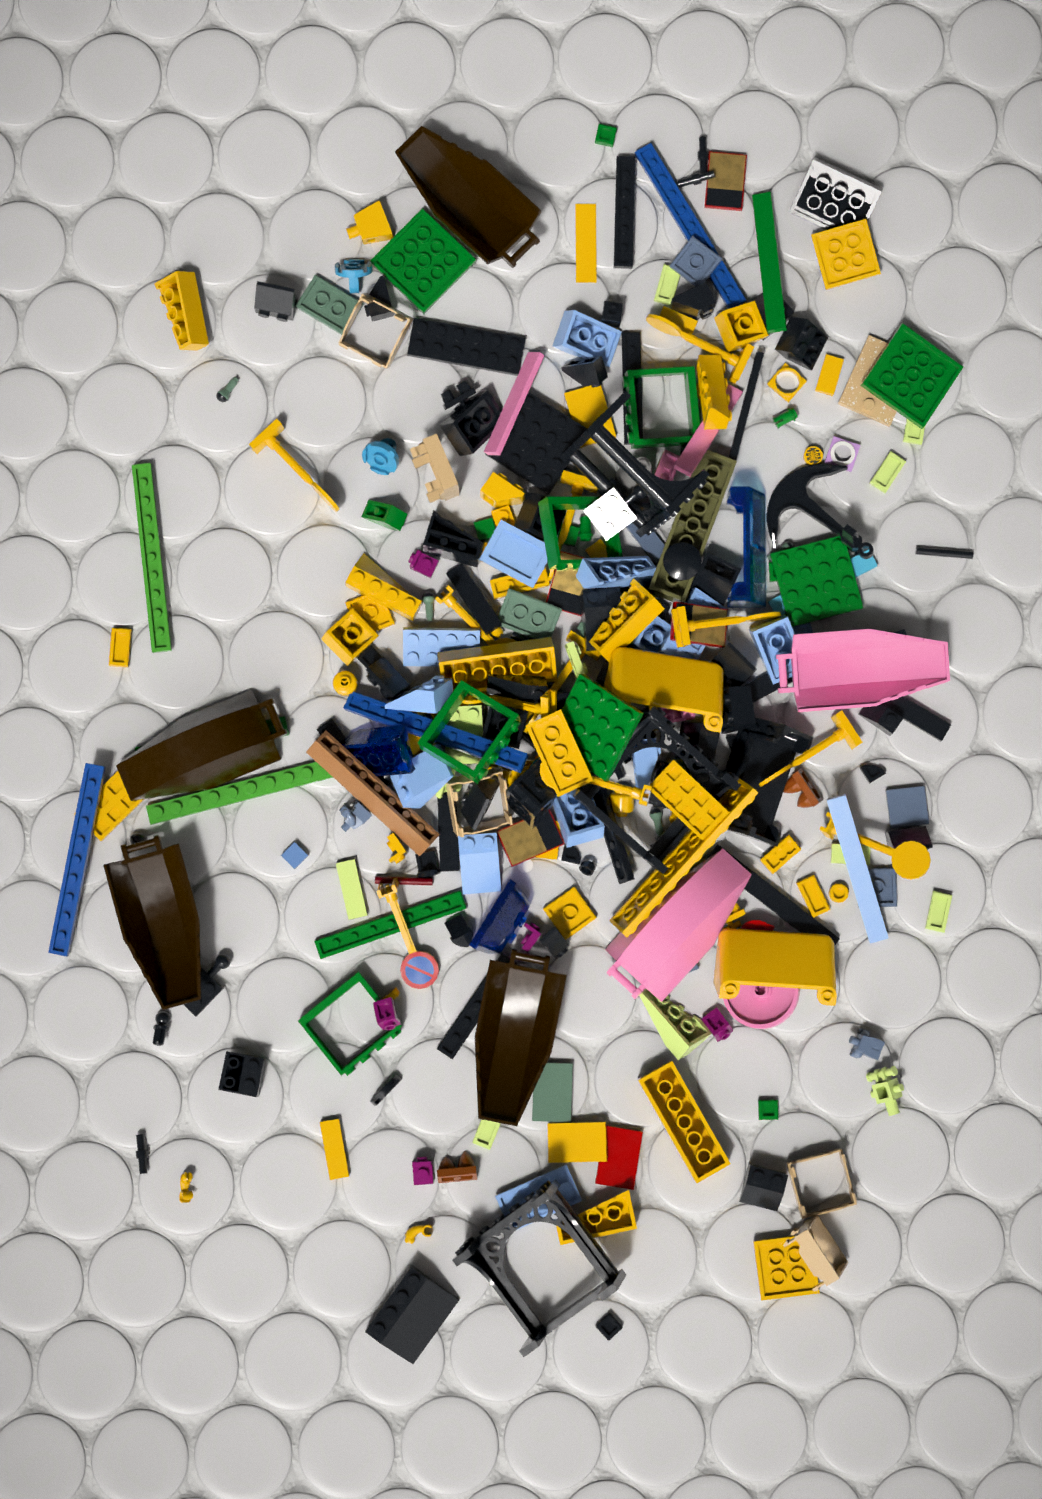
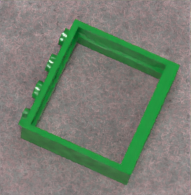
M695 367L627 370L624 376H622V386L631 395L624 403L628 410V413L625 415L626 425H629L627 439L629 444L631 443V449L682 446L689 443L700 425ZM684 375L690 436L639 439L634 378Z
M546 497L538 502L549 569H557V571L573 569V571H578L582 559L561 560L553 510H584L600 497ZM619 532L607 541L604 538L607 557H623Z
M461 680L417 743L421 750L478 784L484 776H487L490 765L495 764L498 760L501 749L507 747L512 733L518 731L521 719L519 714ZM467 694L509 718L474 770L432 745Z
M360 972L356 973L298 1020L341 1076L343 1074L347 1076L356 1070L354 1065L359 1061L362 1064L372 1057L369 1053L374 1049L377 1051L382 1049L386 1045L385 1040L390 1036L394 1039L402 1032L400 1028L403 1027L398 1025L394 1029L388 1030L343 1067L310 1026V1021L359 982L375 1002L381 1000Z

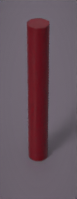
M375 876V884H392L393 879L396 877ZM397 877L400 885L433 886V878Z

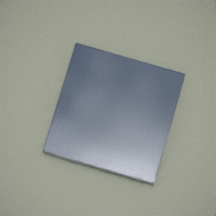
M692 236L669 267L696 287L706 282L720 264L722 258Z
M924 786L885 791L890 829L929 824Z
M893 868L868 869L879 907H897L895 870Z

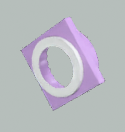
M833 436L824 463L847 466L848 470L846 471L852 472L860 445ZM840 445H846L851 450V457L845 462L838 461L834 455L835 449Z

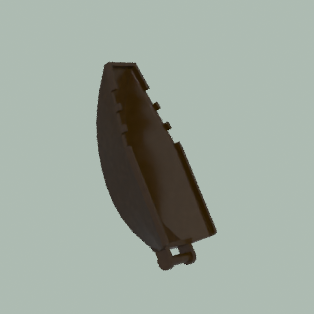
M423 126L415 131L395 151L396 156L433 214L487 265L503 259L510 267L514 268L517 265L516 262L532 246L540 243L539 238L531 232V229L540 216L541 210L487 160L474 156L472 152L465 151L459 148L457 144L442 139V136ZM525 236L528 237L529 240L510 257L508 253Z
M251 689L180 718L116 765L130 801L209 790L280 761L281 758L274 740L288 733L286 729H283L273 705L275 703L273 698L258 704ZM263 708H267L275 727L276 733L272 735L261 711Z
M159 835L153 836L154 838L131 845H121L124 860L104 864L103 867L123 940L140 967L144 978L149 983L162 1010L201 1000L200 918L179 843L163 849ZM156 846L157 851L133 858L129 856L131 852Z
M512 948L509 964L494 960L489 962L475 1032L478 1119L517 1126L552 1053L567 975L548 972L550 956L548 955L542 957L517 952V949ZM517 959L544 966L543 970L514 965V962Z

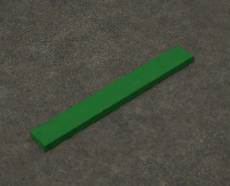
M771 192L752 195L767 332L769 334L787 331Z
M457 891L402 910V914L408 929L467 908L461 891ZM394 914L314 942L320 959H324L400 932Z

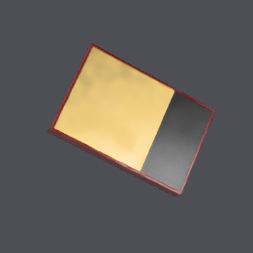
M709 152L707 172L714 170L716 178L707 180L704 208L742 211L747 155Z
M560 552L561 560L584 558L567 552ZM555 569L546 602L562 608L564 612L581 616L579 596L581 591L587 588H583L576 578L578 571H573V569L557 571Z
M673 602L672 609L685 606L687 620L701 621L725 618L728 613V609ZM671 619L670 640L676 641L673 621ZM727 625L695 629V631L689 632L691 644L724 648Z
M550 809L533 829L522 820L496 832L511 867L565 844Z

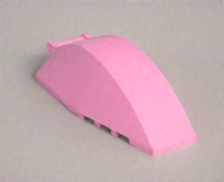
M874 629L794 634L791 653L776 654L780 681L778 693L793 692L798 712L877 706L881 703L950 681L948 642ZM786 659H791L793 687H788Z
M721 849L691 869L687 875L677 882L676 887L665 895L663 901L655 906L650 912L649 917L637 926L633 934L626 937L620 932L605 950L616 962L610 967L607 974L609 976L612 975L632 993L631 996L634 999L638 998L647 989L662 1002L714 946L719 933L725 926L730 913L733 911L752 874L724 849ZM620 966L626 969L641 983L639 988L635 987L617 969Z

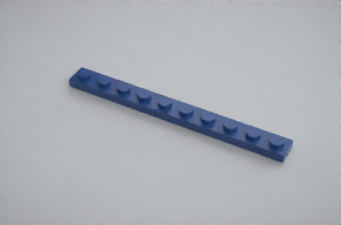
M649 143L635 151L636 158L687 242L693 236L719 255L653 145ZM721 261L709 277L728 309L746 304L747 300L724 262Z
M356 692L349 694L343 707L345 711L418 737H422L433 721L409 711L385 709V704L387 703ZM446 725L435 740V743L482 759L493 741ZM507 746L501 749L495 764L521 773L528 754Z
M85 763L48 951L51 954L69 956L103 785L105 766Z

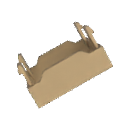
M362 293L343 330V334L338 342L339 346L347 350L349 348L368 358L380 368L383 366L387 369L391 366L413 318L367 293ZM363 301L368 304L375 302L394 312V318L401 322L408 320L387 363L345 342V338Z
M434 434L422 439L423 442L418 444L419 446L411 448L410 451L414 458L412 462L415 469L429 463L436 480L425 484L429 502L432 503L438 499H445L447 501L459 496L458 482L438 435Z
M499 767L488 769L487 776H484L482 780L498 775L504 817L482 822L476 830L472 829L471 826L462 827L457 822L453 800L458 801V795L452 786L472 783L473 781L462 775L451 778L446 783L453 832L457 836L464 837L465 834H476L497 829L501 825H513L512 814H509L505 791L508 788L507 780L503 778V771Z
M841 1148L786 1162L800 1218L804 1219L857 1205L856 1194L853 1192L846 1166V1157ZM839 1152L852 1202L806 1214L804 1205L800 1204L794 1182V1177H796L795 1169L790 1165Z
M813 1216L806 1220L798 1229L794 1228L790 1235L796 1234V1236L791 1240L787 1239L783 1246L786 1247L797 1241L800 1245L799 1254L814 1276L823 1280L815 1285L812 1291H818L824 1284L828 1286L840 1279L848 1264V1260L819 1216Z

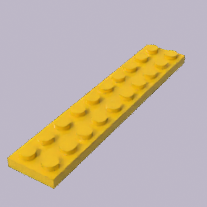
M739 778L737 782L741 786L737 791L730 789L718 800L730 813L703 841L691 830L663 860L662 863L668 867V870L662 874L655 869L609 921L623 935L628 937L636 931L637 926L649 917L650 912L655 906L659 905L665 895L676 887L677 882L688 874L694 863L702 858L703 853L715 844L716 839L722 833L727 831L732 821L738 818L742 810L754 801L758 792Z

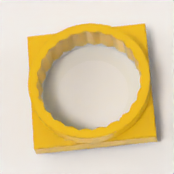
M785 363L767 385L789 403L807 381L796 370ZM787 375L794 379L795 386L790 392L780 390L778 381L782 376Z

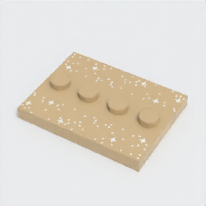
M869 335L838 404L890 427L897 411L860 386L888 344Z

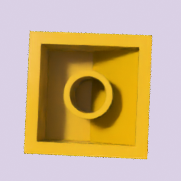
M755 301L724 310L714 317L728 353L744 348L747 344H753L768 336Z
M352 608L327 630L321 639L349 666L379 635Z

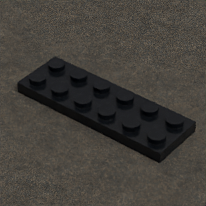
M414 318L407 356L518 376L525 338Z

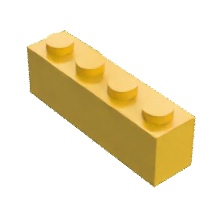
M176 271L154 283L156 289H159L161 292L160 300L162 304H165L168 310L166 313L167 318L173 323L172 331L179 349L198 351L209 345L195 272Z
M698 355L696 370L704 430L727 429L728 422L732 420V412L728 410L730 396L726 394L728 382L727 378H724L725 362H722L721 355Z
M364 553L354 565L345 582L346 587L367 596L369 599L388 607V609L411 621H414L422 606L421 600L413 597Z
M634 578L630 582L631 587L627 592L624 591L620 598L622 600L618 606L612 608L609 612L610 617L608 620L600 625L589 641L608 662H610L611 654L615 648L627 647L665 609Z
M629 1190L577 1215L594 1238L637 1229ZM556 1226L560 1245L574 1242L566 1231Z

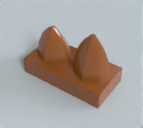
M803 769L792 774V777L786 782L784 793L803 791L798 798V807H814L823 801Z
M465 1151L459 1159L458 1168H455L453 1162L448 1157H445L437 1170L438 1183L477 1180L476 1166L472 1157Z

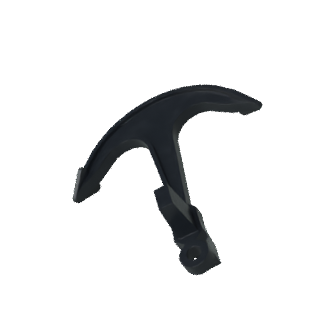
M832 464L810 465L794 471L779 483L771 495L766 513L768 532L774 550H776L779 535V519L781 514L789 509H798L839 535L841 542L853 554L857 555L859 553V556L863 559H869L873 556L874 549L870 543H862V537L858 535L854 528L848 524L843 528L807 494V487L812 480L848 470L847 466ZM867 548L869 549V552L864 553L862 552L863 549Z

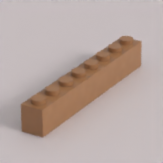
M326 730L306 751L310 757L419 856L440 835L413 809L403 808L399 797Z

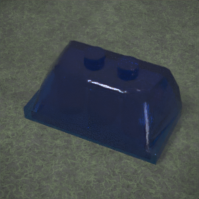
M405 725L360 729L340 742L375 776L411 774L415 770L412 762V747Z
M511 879L509 880L469 944L470 947L487 954H500L507 943L512 944L517 936L514 932L518 926L522 928L527 920L525 914L531 905L526 894L516 882Z

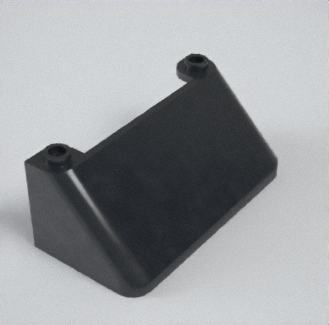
M755 718L756 723L737 732L725 770L734 773L738 778L753 787L758 794L755 796L754 801L742 810L741 815L732 821L727 830L777 847L781 831L772 824L791 768L762 787L759 786V783L789 765L794 760L796 753L803 754L809 750L814 737L784 724Z

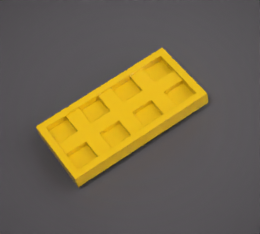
M675 760L649 785L652 787L651 792L702 841L730 813Z
M118 771L102 786L93 830V834L101 842L145 800L130 801Z

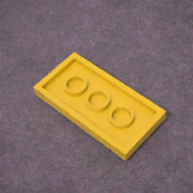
M561 709L526 725L557 797L594 781Z

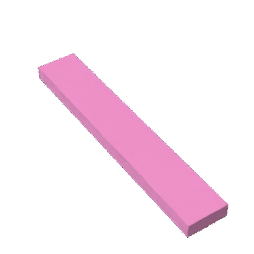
M541 352L527 353L485 447L484 452L487 455H501L544 358Z
M728 384L726 394L730 396L728 410L732 412L743 391ZM702 421L675 463L674 469L691 477L720 429L704 430Z

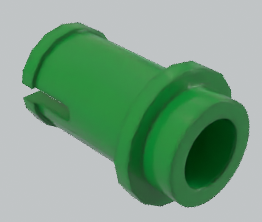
M787 408V411L772 419L774 422L782 419V421L775 424L779 429L791 421L795 422L798 415L794 408Z
M588 516L580 517V534H578V537H580V541H591L593 537L591 533V520Z

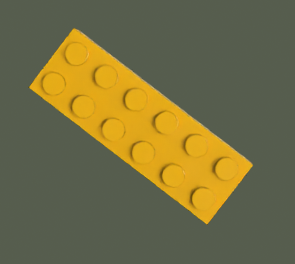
M551 637L437 652L440 675L444 676V678H452L453 691L461 680L480 692L486 691L488 674L545 676L547 682L557 681L555 652Z
M670 1060L637 1079L696 1183L731 1164L673 1061Z

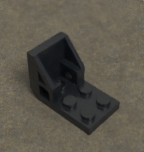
M541 759L536 761L512 783L507 790L506 796L508 806L531 829L539 824L557 797L555 790L547 786L541 778Z

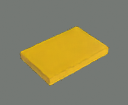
M590 385L564 393L571 419L586 428L608 409L601 385L598 387H591ZM610 417L603 426L616 438ZM590 438L580 448L596 444V442Z
M606 1122L547 1124L548 1163L607 1162Z

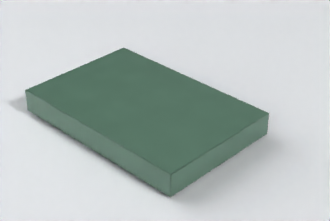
M314 275L297 302L296 308L342 335L358 300L319 276Z
M509 588L498 618L504 628L533 639L547 638L552 636L562 608Z
M546 1063L533 1091L532 1121L571 1122L572 1063Z

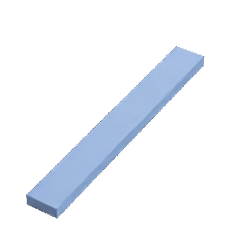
M846 794L828 798L827 803L869 942L874 943L888 939Z

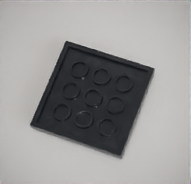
M528 392L501 455H487L486 453L485 455L550 495L562 476L563 470H566L571 462L569 459L564 462L560 456L587 428Z

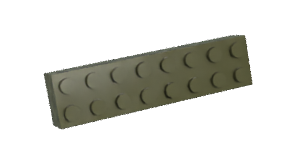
M709 450L701 459L690 478L705 469L710 474L705 479L707 483L700 490L696 488L692 492L695 496L687 504L683 502L679 506L681 510L674 519L648 589L650 594L671 602H685L694 577L683 581H678L671 577L663 565L664 554L671 545L685 542L696 547L702 557L737 463L736 460Z

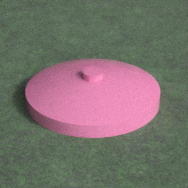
M740 985V991L736 997L723 1000L729 1013L741 1024L755 1029H768L783 1023L790 1017L798 1004L800 989Z

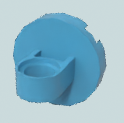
M363 259L344 260V264L340 265L337 262L334 265L336 275L349 278L350 293H360L359 277L367 276L373 272L372 263L369 261L365 264Z
M391 438L368 443L362 453L364 463L367 461L371 466L370 469L377 474L389 475L390 472L394 473L399 466L400 460L396 453V442Z

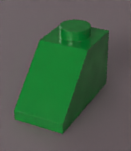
M368 500L361 517L388 529L401 531L407 513L391 504Z

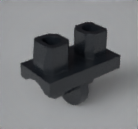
M463 381L456 385L461 394L460 396L454 398L450 389L441 394L444 403L442 405L443 408L447 410L459 403L460 406L454 408L457 411L469 402L464 403L463 400L476 393L474 388L471 389L468 383Z

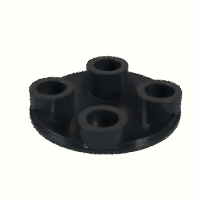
M685 542L671 545L666 550L663 558L666 572L678 581L694 577L699 572L702 563L701 555L697 548Z

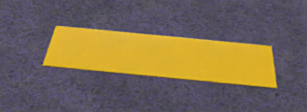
M575 204L576 283H597L596 204Z

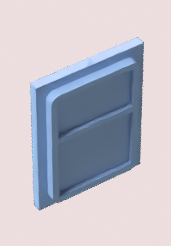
M500 520L479 559L531 588H534L548 562L544 542L503 520Z

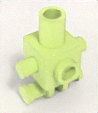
M891 1066V1068L882 1067L866 1074L868 1082L876 1081V1084L871 1085L873 1089L870 1093L871 1097L876 1099L877 1104L885 1102L889 1116L900 1113L896 1099L903 1097L901 1091L904 1090L903 1084H899L897 1078L892 1079L891 1077L898 1074L895 1066Z

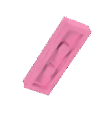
M665 449L654 475L673 481L677 471L674 469V465L680 456Z

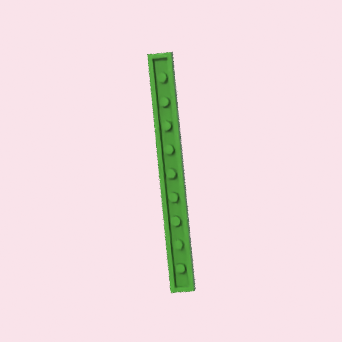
M151 463L132 465L151 650L152 653L172 651L152 465Z
M317 762L148 805L146 809L150 825L333 777Z

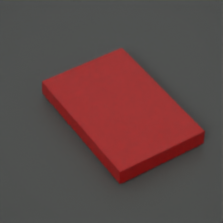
M606 1125L607 1162H598L595 1184L634 1190L642 1131Z

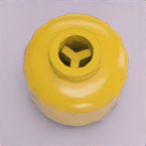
M341 671L334 676L333 687L339 695L345 697L356 692L358 681L352 672Z
M617 791L609 795L613 812L616 813L617 817H627V813H631L634 810V798H631V795Z

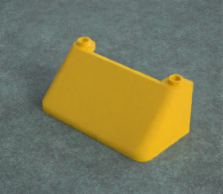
M617 647L613 650L604 688L629 704L637 703L702 714L703 724L706 729L721 732L723 724L724 672L719 664L627 647Z
M734 928L723 929L718 936L713 979L718 997L722 999L736 997L739 994L740 985L817 990V999L821 1004L836 1006L834 942L830 936L825 934Z

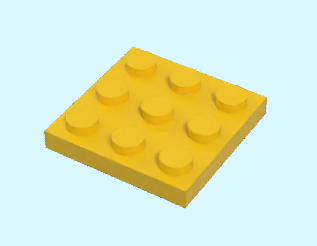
M866 219L811 235L826 290L881 275Z
M795 1236L753 1241L761 1301L820 1293L819 1290L812 1291V1288L818 1284V1277L812 1274L799 1254L800 1245L798 1242L794 1241L786 1247L783 1246L787 1239L791 1240Z

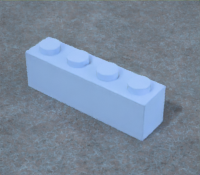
M648 556L583 558L576 578L583 588L587 589L630 587V582L633 578L642 586H649L656 566Z

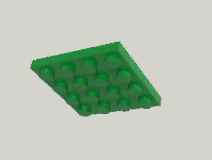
M421 209L370 262L414 306L425 314L476 263V259L425 210Z
M902 323L860 386L920 429H923L958 377L963 366Z
M840 536L770 554L785 615L788 617L792 627L863 609L848 548L841 542Z
M579 674L562 711L589 771L604 781H609L644 713L585 674Z

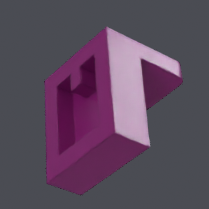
M418 549L416 553L413 552L408 563H410L411 570L431 579L439 560L422 553Z
M532 922L529 925L527 923L524 924V927L531 931L532 934L531 936L527 934L521 942L523 944L522 949L529 953L541 936V933H539L540 928Z
M392 997L373 1002L377 1024L383 1030H392L396 1026L401 1025L400 1020L397 1018Z
M717 1007L701 1018L717 1042L727 1039L733 1032L730 1024Z
M416 1157V1161H412L414 1185L433 1184L432 1160H428V1157Z

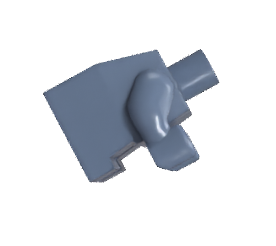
M358 800L353 803L354 807L350 810L345 805L339 809L345 821L341 828L345 832L350 827L353 829L358 828L372 816L371 812Z
M859 1028L860 1032L857 1033V1037L851 1036L849 1039V1043L854 1044L850 1056L861 1058L864 1055L878 1060L885 1042L870 1037L869 1031Z

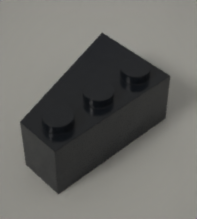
M433 510L422 552L478 567L483 550V542L465 530L459 529L451 521H447Z

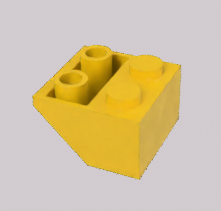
M493 472L481 488L480 498L495 508H501L508 505L523 504L525 493H523L524 489L515 483L514 485L510 484L507 481L508 478L503 474Z

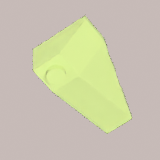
M647 989L639 995L665 1046L678 1060L690 1054L712 1034L695 1015L693 1017L684 1011L682 1005L679 1004L677 1006L671 1002L669 996L661 1002Z

